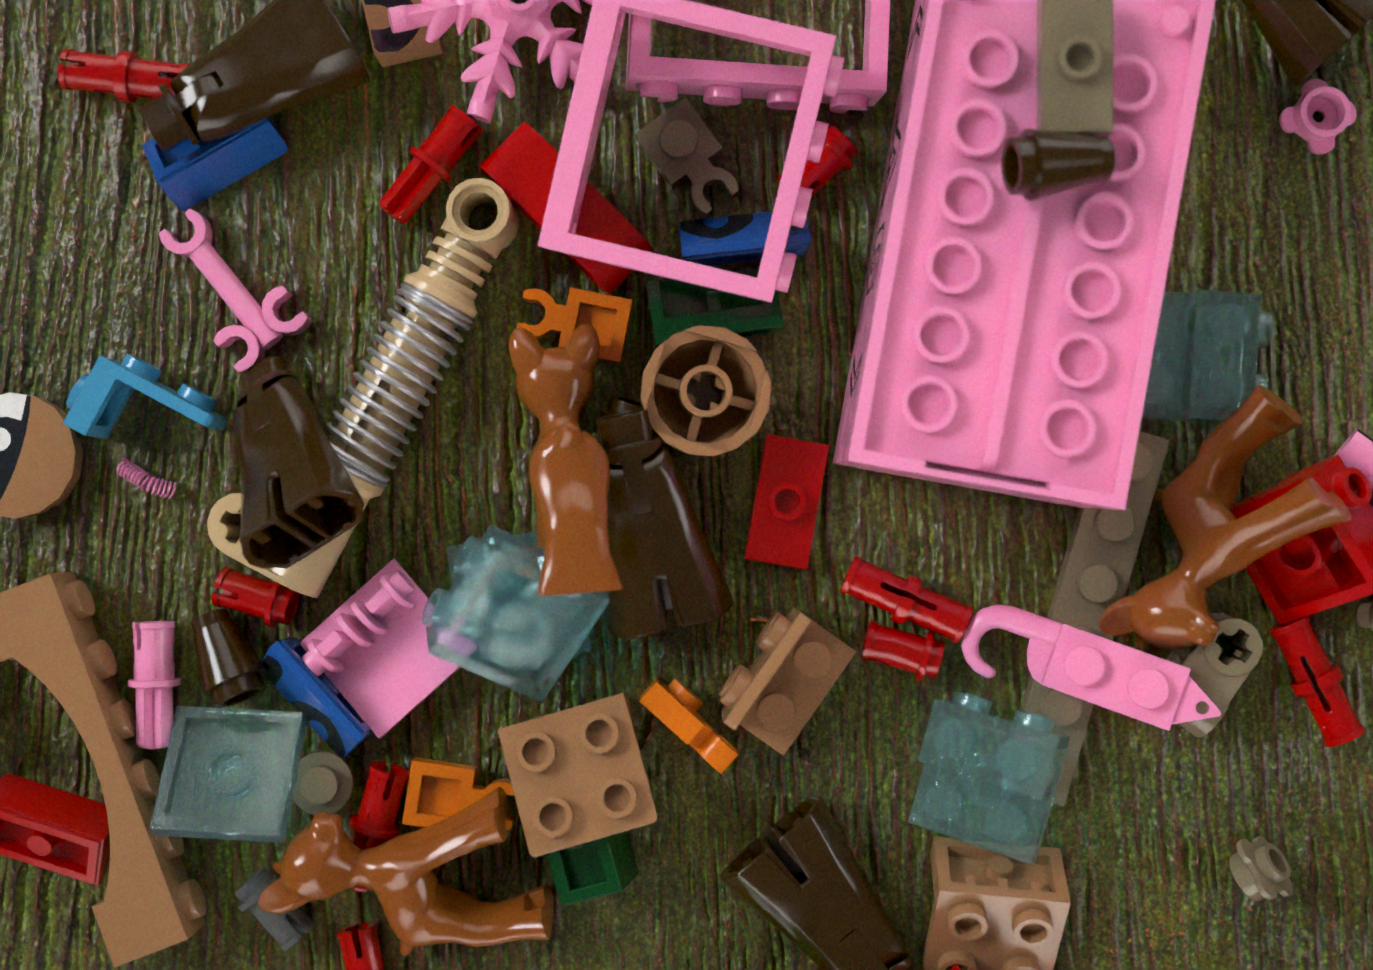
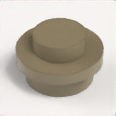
M316 751L303 757L294 766L289 780V789L294 802L303 811L312 815L323 811L332 814L339 811L350 800L355 786L354 774L348 762L340 755L330 751Z

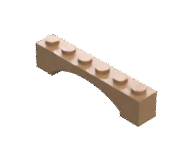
M74 572L50 573L0 592V662L15 659L31 671L50 690L75 724L94 763L107 810L110 834V863L105 897L91 907L113 966L116 968L188 940L206 925L203 917L207 909L206 900L198 882L195 879L189 880L181 859V855L184 853L181 832L172 819H166L158 795L161 794L162 785L158 771L149 759L144 760L141 749L136 744V713L129 701L121 699L113 677L117 673L114 654L106 641L99 640L91 616L95 613L92 595L84 582L76 579Z

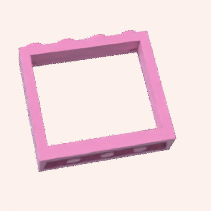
M593 0L538 246L559 253L772 303L775 290L788 293L797 254L786 252L785 246L790 226L804 227L813 190L802 187L800 184L806 160L816 163L820 161L829 125L828 123L816 121L822 94L831 97L836 96L845 59L844 57L832 55L836 35L689 0ZM626 13L810 56L757 278L575 234Z
M865 0L863 69H842L836 96L831 97L822 94L820 103L830 104V111L845 114L848 110L867 111V106L874 107L887 92L890 0ZM629 14L626 68L627 91H640V96L658 97L657 102H671L678 99V94L703 95V102L715 106H735L741 104L742 98L765 99L767 100V107L772 109L798 110L808 67L650 56L651 19Z

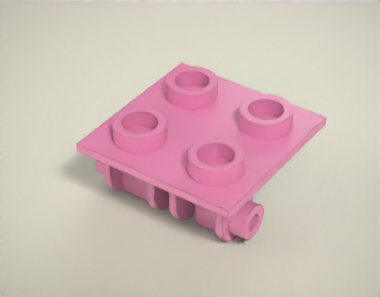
M392 559L299 643L307 652L302 656L305 665L318 676L324 672L379 739L386 735L475 654L473 649L396 559Z

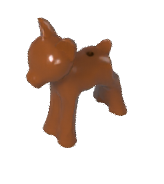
M589 324L577 327L565 347L543 348L532 332L521 327L514 329L509 339V352L516 371L515 387L519 399L524 407L537 417L541 423L539 438L531 451L529 463V480L535 497L537 513V543L532 579L539 580L538 596L581 594L623 589L610 553L607 534V500L610 481L608 457L595 437L581 430L578 423L580 414L588 405L595 390L594 370L600 348L597 331Z
M1257 384L1236 411L1203 440L1193 461L1165 489H1156L1154 499L1162 503L1164 515L1182 549V559L1178 567L1167 575L1145 584L1134 595L1119 599L1107 607L1098 625L1102 633L1121 635L1134 632L1136 634L1135 644L1139 650H1143L1149 644L1159 648L1184 650L1196 644L1208 646L1213 642L1220 627L1210 615L1206 602L1207 588L1219 579L1243 570L1260 557L1287 542L1352 519L1348 508L1338 495L1332 491L1326 492L1311 477L1305 479L1274 501L1245 516L1236 519L1231 512L1241 484L1244 465L1251 455L1270 440L1291 431L1303 423L1296 410L1267 388Z
M499 786L474 804L443 821L396 836L377 847L363 850L355 846L343 830L339 814H332L326 811L318 812L314 815L311 824L301 829L293 837L283 853L282 861L273 863V869L280 874V878L263 891L258 904L260 909L267 913L283 914L294 911L309 901L325 900L353 887L362 886L370 888L376 893L391 929L401 941L400 953L403 956H407L413 951L414 947L456 942L471 947H482L512 941L550 940L554 917V895L550 885L545 883L513 898L499 902H486L451 886L438 883L434 868L466 853L506 841L505 820L510 819L511 810L504 789Z

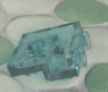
M1196 290L1192 293L1164 291L1142 419L1220 425L1236 411L1257 384L1268 389L1266 375L1256 374L1258 349L1267 348L1273 328L1271 312L1261 310L1262 295Z
M490 524L481 540L470 536L463 543L454 564V571L459 575L449 591L437 588L425 605L422 614V624L426 625L428 653L543 702L609 604L608 595L605 591L538 596L537 590L544 561V549Z
M955 690L952 701L935 698L918 761L923 762L924 766L908 822L1029 864L1036 863L1070 737L1053 732L1055 720L1036 713L1016 709L1014 719L991 713L990 709L993 701L973 694Z

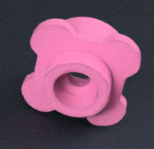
M1311 79L1302 85L1301 97L1295 105L1287 107L1281 112L1279 122L1283 131L1286 133H1296L1308 144L1310 152L1316 155H1323L1335 147L1336 135L1354 123L1357 112L1354 104L1348 100L1342 91L1328 86L1321 79ZM1318 111L1323 115L1322 122H1316L1313 119L1314 112Z

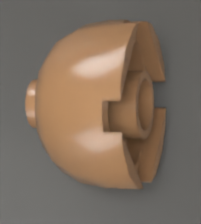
M698 325L673 334L654 350L642 373L640 401L645 412L646 409L648 411L652 429L663 439L664 443L688 455L716 456L737 449L758 432L770 408L771 380L768 371L765 370L763 360L746 338L724 327Z

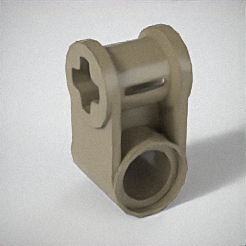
M1210 612V615L1220 627L1210 645L1201 646L1196 644L1184 650L1173 649L1168 658L1165 659L1191 668L1189 676L1221 711V716L1178 723L1179 726L1195 737H1202L1208 734L1219 723L1227 711L1231 699L1262 656L1263 642L1259 631L1251 623L1240 618H1233L1222 612ZM1221 633L1226 634L1225 639L1232 644L1226 654L1222 653L1220 645L1215 643ZM1241 653L1245 654L1243 658H1239ZM1204 701L1197 703L1196 711L1202 714L1207 711L1208 706Z

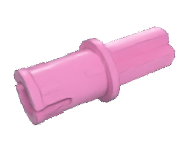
M175 621L132 622L134 679L128 680V687L136 688V744L139 748L143 749L166 748L173 742V686L181 685V678L175 677Z

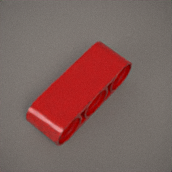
M523 121L479 168L489 180L495 182L504 190L513 204L541 231L559 153L534 128ZM587 181L575 234L652 253L654 250L647 240ZM565 254L607 295H610L634 271Z

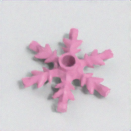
M420 0L422 3L387 8L392 33L427 26L425 39L428 43L438 40L454 22L459 36L463 34L471 18L481 19L487 23L490 29V40L477 44L471 49L477 53L484 54V56L470 65L461 75L462 82H477L466 113L474 120L491 123L499 89L507 97H515V84L508 63L522 68L521 61L512 48L515 41L520 37L528 36L539 42L538 64L543 62L548 56L550 57L552 77L558 89L564 87L568 76L575 83L583 44L567 40L577 29L554 27L551 21V11L556 4L563 1L575 12L582 14L579 0H528L522 4H516L510 0ZM581 0L593 5V0Z

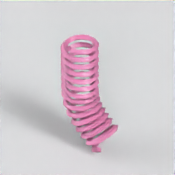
M126 457L122 458L124 461L116 468L117 475L123 477L126 481H130L137 488H141L142 491L146 489L148 493L151 490V494L155 493L156 496L172 498L176 490V482L173 484L170 494L171 480L168 482L167 479L153 477V475H150V473L144 471V469H141V467Z

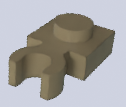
M686 97L635 133V140L671 190L687 179L691 185L693 207L701 216L708 218L712 215L713 211L709 202L703 196V192L708 186L714 184L722 186L732 200L739 195V186L735 177L729 171L713 167L711 164L712 160L722 154L723 148Z

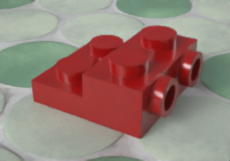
M1338 454L1286 476L1274 487L1238 501L1231 508V512L1238 519L1274 501L1305 479L1311 477L1326 492L1332 491L1338 495L1351 514V520L1317 530L1287 542L1245 568L1279 625L1373 594V509L1369 504L1371 487L1366 476L1357 468H1347Z

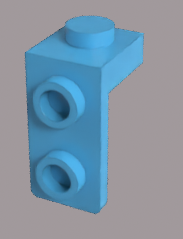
M126 353L122 362L99 355L89 375L82 376L71 389L67 398V408L70 410L62 424L84 436L107 439L134 389L211 429L223 431L229 419L213 411L218 402L213 397L185 383H182L178 392L157 381L162 373L160 369Z

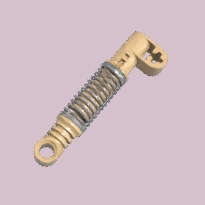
M484 178L467 179L458 184L450 193L446 204L447 217L440 228L446 236L445 238L435 237L433 244L439 248L437 253L429 250L425 256L426 259L431 261L430 266L421 264L417 272L407 274L403 281L404 283H400L401 288L397 289L399 295L393 296L397 303L409 310L408 314L393 308L387 309L388 314L393 319L391 323L388 321L380 322L381 327L386 330L384 335L379 333L373 335L374 339L379 342L377 348L374 346L367 347L368 353L373 356L372 359L360 360L361 365L366 368L365 372L358 371L353 373L354 378L359 381L358 385H347V390L352 394L351 398L343 397L339 399L345 410L338 409L333 411L334 417L339 420L338 423L330 422L326 424L327 429L332 433L331 436H326L365 503L363 511L369 500L380 496L384 487L388 486L387 482L390 481V477L384 471L387 467L392 470L397 468L396 464L390 460L393 454L398 457L403 456V452L397 449L400 442L404 444L410 443L409 438L404 436L406 430L417 431L416 426L410 422L413 417L423 418L422 412L417 410L420 404L423 406L430 405L429 400L424 397L426 392L431 394L437 393L436 387L431 385L433 379L437 381L443 380L442 374L438 372L439 367L450 368L449 362L444 359L446 354L450 356L457 355L456 349L451 346L452 343L445 339L455 343L464 342L463 337L453 329L470 330L469 324L473 323L477 314L474 301L478 295L472 291L474 285L482 288L485 280L479 276L480 272L489 274L492 269V265L486 262L488 257L496 260L501 250L508 247L517 235L519 228L518 212L504 190L491 180ZM482 203L497 205L498 214L490 227L484 230H474L469 227V217L476 206ZM241 493L228 494L219 499L210 510L207 520L208 535L213 545L222 553L279 584L312 598H318L355 528V526L287 569H263L250 565L242 554L239 541Z

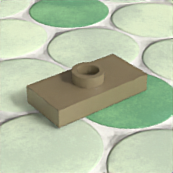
M1037 0V130L1095 137H1107L1113 132V0Z

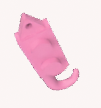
M996 604L979 610L970 618L962 635L961 648L965 661L974 672L987 679L994 678L996 670L983 660L980 655L979 643L987 631L998 628L1029 639L1027 648L1028 669L1032 678L1043 686L1170 731L1172 724L1221 716V711L1189 676L1191 668L1015 606ZM1204 701L1208 708L1205 713L1200 714L1196 711V705Z

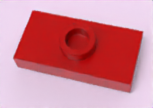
M766 434L744 559L807 570L829 445Z

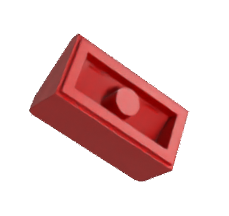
M5 774L0 778V855L99 886L103 880L110 858V834L106 806L104 803L14 774Z

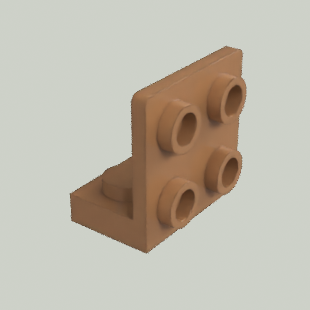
M794 607L790 609L786 617L778 611L772 615L755 640V643L758 644L757 647L762 649L749 669L739 663L718 693L721 696L719 701L724 704L721 708L724 724L733 730L738 725L742 726L783 756L857 652Z
M624 693L497 729L531 856H542L657 821V810L633 727V723L636 722L630 698Z
M934 836L930 852L934 904L920 970H950L956 964L962 970H1053L1071 905L1061 849Z

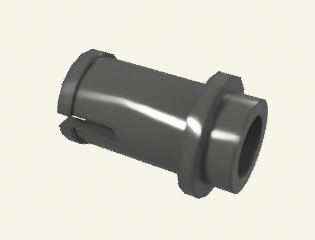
M263 866L248 878L234 894L241 901L238 905L240 911L243 912L248 908L280 944L279 947L286 951L302 938L300 935L302 932L307 933L316 922L311 917L309 918L300 907L283 914L267 913L260 909L258 900L261 894L280 878V874L275 872L271 875Z

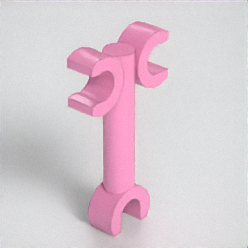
M190 208L185 212V215L194 225L195 232L191 240L186 243H180L178 238L166 229L159 232L160 240L166 249L181 257L190 258L243 324V326L230 325L224 327L216 334L213 340L222 349L231 346L238 339L246 341L248 345L246 356L233 366L237 372L243 374L265 358V350L277 344L283 335L295 336L302 334L309 328L313 320L309 314L303 311L290 321L283 322L280 319V306L293 296L289 289L284 286L273 288L268 292L262 301L261 308L211 245L213 231L209 221L203 215Z

